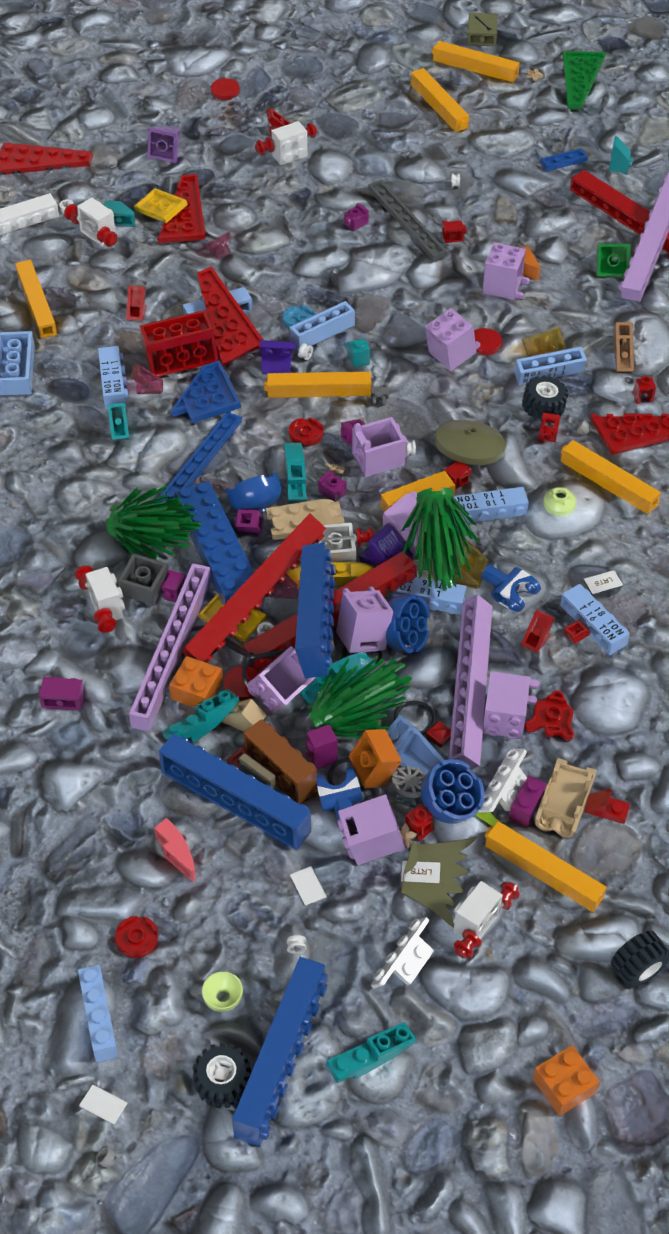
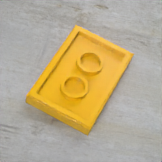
M154 188L134 205V209L139 213L167 223L186 207L188 203L185 199Z
M218 593L198 614V618L208 623L224 606L219 599ZM253 608L249 612L251 617L244 624L240 622L236 626L239 630L233 637L245 643L257 630L258 625L264 622L267 614Z

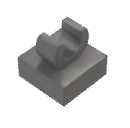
M371 387V397H373L374 405H376V400L379 398L383 400V405L386 404V398L389 399L388 387Z

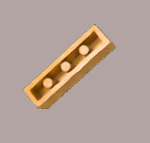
M445 471L435 473L432 476L381 494L380 507L385 512L407 493L410 494L413 491L418 493L432 488V491H442L441 487L452 489L455 494V484Z

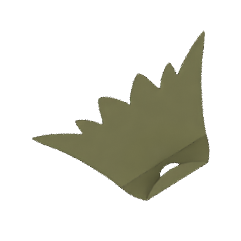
M477 837L433 844H415L413 840L404 871L401 893L429 908L454 928L452 916L446 905L455 906V904L447 894L463 893L460 885L452 878L460 877L468 872L467 869L455 862L467 857V855L459 852L471 845ZM417 862L440 863L439 883L404 881L406 873L411 871Z

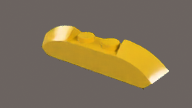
M331 562V564L335 565L336 575H333L335 586H344L374 568L360 562ZM301 565L297 566L294 570L290 569L286 572L288 574L286 580L294 588H299Z

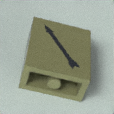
M469 13L467 45L496 46L497 14Z

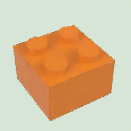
M186 656L169 685L171 699L194 707L204 700L215 696L223 683L222 668Z
M386 729L365 730L348 756L364 788L385 787L402 762Z
M573 1045L535 1067L533 1074L534 1082L559 1116L597 1094L600 1081Z

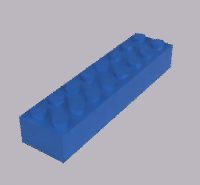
M210 481L175 490V498L181 497L179 500L183 504L180 506H194V508L178 511H190L191 514H196L195 517L189 518H191L192 522L201 523L198 530L188 531L191 533L190 537L204 566L211 569L212 584L219 594L221 603L224 605L251 577L254 571Z
M325 542L302 546L295 651L305 679L329 675V667L332 666L330 653L333 650L330 640L333 639L331 626H334V621L331 613H334L332 600H335L333 590L335 588V579L333 575H336L335 565L331 564L330 549L327 550Z
M173 733L159 750L161 771L164 775L293 849L298 850L311 833V810L307 806L296 803L288 795L280 794L270 785H264L257 781L254 776L247 775L236 766L225 763L220 757L209 754L201 746L193 745L185 737H179Z
M301 956L299 957L232 1118L234 1138L259 1147L263 1139H268L271 1131L270 1121L272 1118L275 1119L280 1107L278 1101L280 1097L284 1098L288 1088L286 1081L288 1076L292 1077L296 1068L294 1061L296 1056L300 1057L304 1048L302 1041L304 1036H309L312 1028L310 1021L312 1016H317L320 1008L318 1001L320 996L324 997L327 991L328 984H326L328 974H325L324 964Z

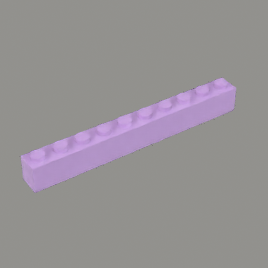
M669 173L664 176V185L660 186L659 197L655 198L654 209L650 210L649 221L645 222L644 233L640 234V243L636 245L635 255L631 257L630 267L626 269L624 274L625 279L620 283L619 291H621V298L641 301L668 235Z
M193 563L130 710L131 728L150 732L183 653L182 650L188 641L212 582L210 567Z
M478 594L463 601L449 759L463 761L470 765L469 768L471 770L479 767L481 760L493 607Z

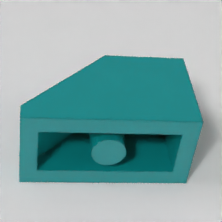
M615 136L609 171L627 173L628 167H632L633 158H630L631 151L617 136Z
M105 201L104 206L111 209L114 213L115 226H136L135 214L121 201Z
M365 338L344 342L353 368L370 365V348Z
M125 403L107 405L112 440L129 438Z

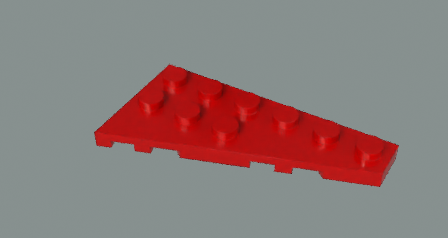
M3 143L0 150V173L6 172L7 175L12 174L13 171H20L22 173L46 171V168L54 167L56 170L60 169L61 166H69L70 168L90 166L93 153L85 150Z
M197 174L182 175L177 186V192L174 195L187 200L188 205L171 220L162 225L161 233L157 238L158 243L206 239Z
M212 266L198 272V283L206 312L214 329L216 348L223 367L258 349L259 341L263 340V338Z
M606 414V416L590 415L591 422L611 455L669 440L668 414H661V416H652V414H624L623 416H613V414Z

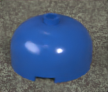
M271 473V477H266V475L256 476L237 483L232 490L231 487L227 488L225 491L229 503L236 511L260 510L261 514L266 512V508L274 505L281 496V483L278 474Z
M396 596L388 601L393 610V616L386 631L387 646L401 653L418 652L425 645L430 632L427 630V618H430L428 606L420 596Z
M455 759L444 760L431 768L425 775L421 785V797L425 808L433 814L435 819L448 824H458L470 819L482 808L485 797L484 786L481 778H477L467 763Z

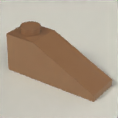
M616 322L613 327L616 372H634L633 322Z

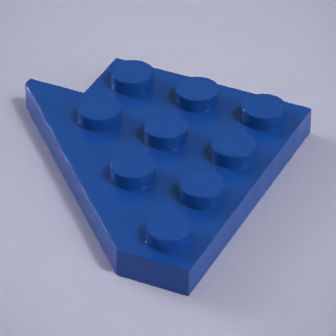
M220 361L203 365L172 408L171 413L173 417L187 413L191 423H195L241 408V403Z

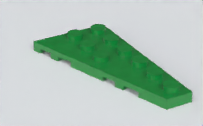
M563 51L567 109L577 110L583 108L604 62L606 52Z

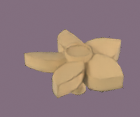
M527 69L529 74L526 78H532L535 82L537 79L543 78V74L538 69H534V71Z
M325 462V466L329 467V470H333L332 474L334 475L335 473L343 474L346 469L335 463L329 464Z
M405 823L401 828L400 834L404 845L411 848L410 839H414L417 834L410 831L408 824Z

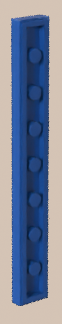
M230 412L225 413L167 485L168 487L159 495L160 497L167 494L168 497L159 501L175 498V490L193 485L242 423V417Z

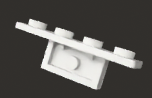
M510 749L507 752L506 757L485 791L484 802L478 812H493L498 802L505 811H510L511 805L527 779L519 767L527 753L525 749Z
M427 917L415 919L409 925V932L399 939L396 950L386 957L384 967L374 974V981L370 985L373 989L382 987L392 973L406 985L412 983L434 951L419 937L429 922Z

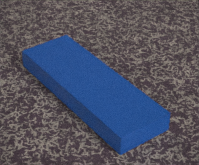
M582 148L541 158L540 164L546 172L586 162L588 161V156Z

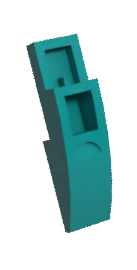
M283 443L288 503L306 502V470L302 444Z
M359 652L333 663L329 667V671L332 669V680L348 657L349 662L345 666L346 672L343 676L349 669L352 670L355 665H358V669L350 678L371 661L370 657L365 652ZM327 676L316 677L314 681L300 692V695L308 704L314 702Z
M226 689L204 700L202 703L194 706L196 713L162 731L164 738L168 740L174 733L194 743L226 718L238 703L239 697L229 689Z
M403 1022L367 1038L366 1043L328 1059L325 1065L336 1083L350 1077L356 1079L390 1061L416 1043L417 1039L406 1022Z

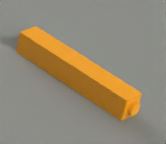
M438 41L432 48L433 61L512 83L519 75L520 62L443 41Z
M424 68L411 72L410 85L455 132L469 127V115Z
M31 259L15 263L17 276L40 338L56 336L55 321Z
M371 372L267 373V381H264V391H268V398L371 396Z
M572 440L561 449L560 462L646 514H649L659 504L660 491L578 442Z
M498 821L494 827L490 826L486 831L485 847L594 913L604 899L607 889L605 885Z

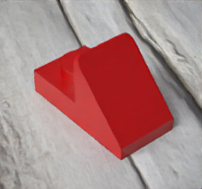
M272 108L267 110V120L271 124L269 127L270 136H272L271 130L291 124Z
M128 286L127 320L143 321L147 308L145 304L146 287Z
M536 610L521 645L539 653L551 636L549 631L555 617Z
M612 789L590 793L584 813L625 824L630 803L611 798Z

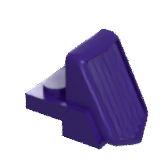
M260 340L258 348L259 357H261V372L263 374L290 373L295 342Z
M387 524L370 538L368 542L369 547L359 555L360 562L372 565L375 568L402 552L405 542L400 538L394 527ZM407 547L405 554L413 560V553Z

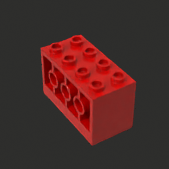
M206 310L139 325L146 361L153 378L195 369L196 367L219 361L214 329Z

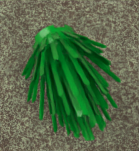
M168 486L158 490L156 488L150 489L140 496L138 495L142 490L138 491L137 487L121 503L115 504L110 508V518L106 519L107 530L110 536L120 540L132 555L133 553L140 555L137 550L139 549L154 560H156L155 556L159 557L158 553L141 544L143 542L174 556L173 552L158 545L175 549L174 545L189 547L187 544L175 542L171 539L190 541L187 537L191 533L185 530L199 529L201 523L192 522L191 518H189L195 517L196 514H191L190 511H177L194 508V506H180L183 504L179 500L181 497L159 501L168 497L167 494L139 504L165 490Z
M441 487L442 491H432V488L417 493V503L401 530L404 531L405 528L410 527L413 521L403 553L406 552L408 545L409 548L413 546L421 519L415 559L418 560L419 578L422 576L423 570H428V587L431 586L433 563L435 588L438 587L439 579L442 583V590L446 591L447 585L448 588H452V579L453 585L456 587L455 573L456 577L463 581L459 560L461 565H465L466 562L467 569L471 571L463 542L469 553H471V549L465 536H469L472 540L474 538L477 543L480 542L469 527L465 517L474 526H477V524L454 498V491L446 487Z
M377 655L350 678L358 669V665H355L352 670L349 669L343 676L346 672L345 666L349 662L348 657L333 680L331 678L332 669H330L329 675L324 679L314 702L307 706L308 709L312 710L309 712V715L315 727L318 729L330 724L336 737L361 738L360 734L355 733L365 732V730L390 728L389 726H380L378 724L382 722L379 718L387 716L385 713H380L406 704L402 701L406 697L402 696L385 704L382 703L403 694L404 691L411 688L410 686H403L410 683L412 677L407 675L400 679V676L395 674V672L404 668L405 664H394L397 660L395 658L383 665L381 664L384 662V659H381L371 666L378 659Z

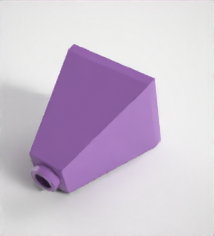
M173 126L149 127L147 157L177 163L181 128Z

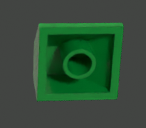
M598 243L596 277H624L626 269L630 267L631 244Z

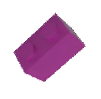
M43 677L39 693L41 708L81 711L85 692L83 680Z
M330 724L307 732V741H305L307 749L305 753L306 760L312 762L317 770L334 764L337 761L338 740Z
M528 775L511 805L509 820L528 828L539 809L547 783Z

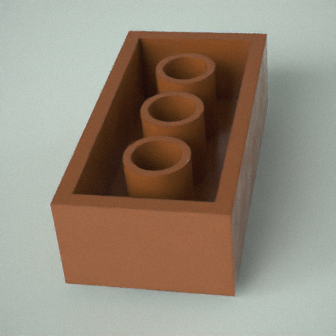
M261 719L243 732L244 750L253 760L275 775V785L293 801L302 804L317 792V769L312 762L306 761L301 752L291 747L288 740L276 733L271 724H267Z

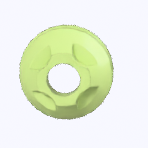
M553 488L546 492L543 506L550 514L566 516L575 510L576 497L566 488ZM563 493L566 497L558 498L556 494Z
M229 972L212 974L205 980L202 987V996L206 1005L218 1012L234 1009L240 1003L243 995L240 979ZM220 992H226L230 995L229 999L225 1002L218 1001L216 997Z

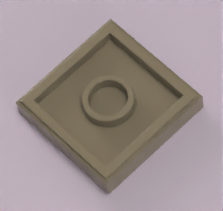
M243 754L239 758L240 771L254 776L257 781L264 785H270L276 791L275 775L248 755Z

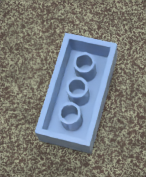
M32 331L0 332V395L31 394L35 349Z

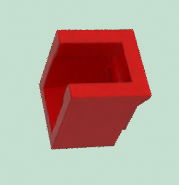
M462 220L442 221V236L445 243L464 241V235H466L467 230Z
M643 376L635 379L632 394L636 404L641 402V393H646L649 401L653 402L656 391L653 378Z
M543 413L538 440L556 442L561 415ZM546 422L554 423V426H548L545 424Z
M456 462L444 469L455 484V491L458 487L468 483L469 477L472 474L471 468L461 462Z
M421 803L405 817V823L408 824L410 831L417 834L415 838L419 842L434 830L433 814Z

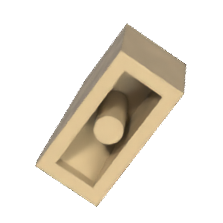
M252 699L238 702L222 722L241 731H246L259 720H264L267 715Z

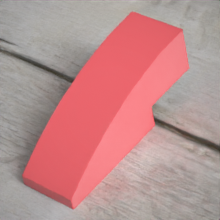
M165 818L154 828L156 840L163 845L164 857L194 882L196 874L189 847L178 829Z

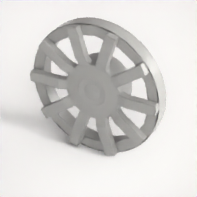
M407 765L406 767L397 768L392 775L391 783L399 794L409 798L421 797V792H416V789L421 790V785L419 784H422V781L419 780L424 779L426 774L420 768ZM395 778L401 779L403 781L396 782Z

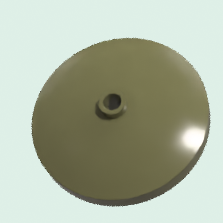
M471 420L446 422L438 427L435 434V445L438 450L445 456L465 464L486 465L494 463L502 458L506 447L504 437L497 430L486 424Z

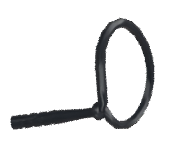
M227 637L224 639L226 642L225 646L247 658L242 667V679L245 685L249 683L246 670L250 664L257 659L279 656L284 652L248 653L240 645Z

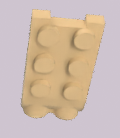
M320 499L266 508L267 520L271 519L273 524L271 529L272 539L287 538L309 513L323 525L345 523L339 502Z
M557 758L535 817L536 826L543 831L554 830L562 837H573L578 829L597 770L589 767L586 770L568 765L566 760Z

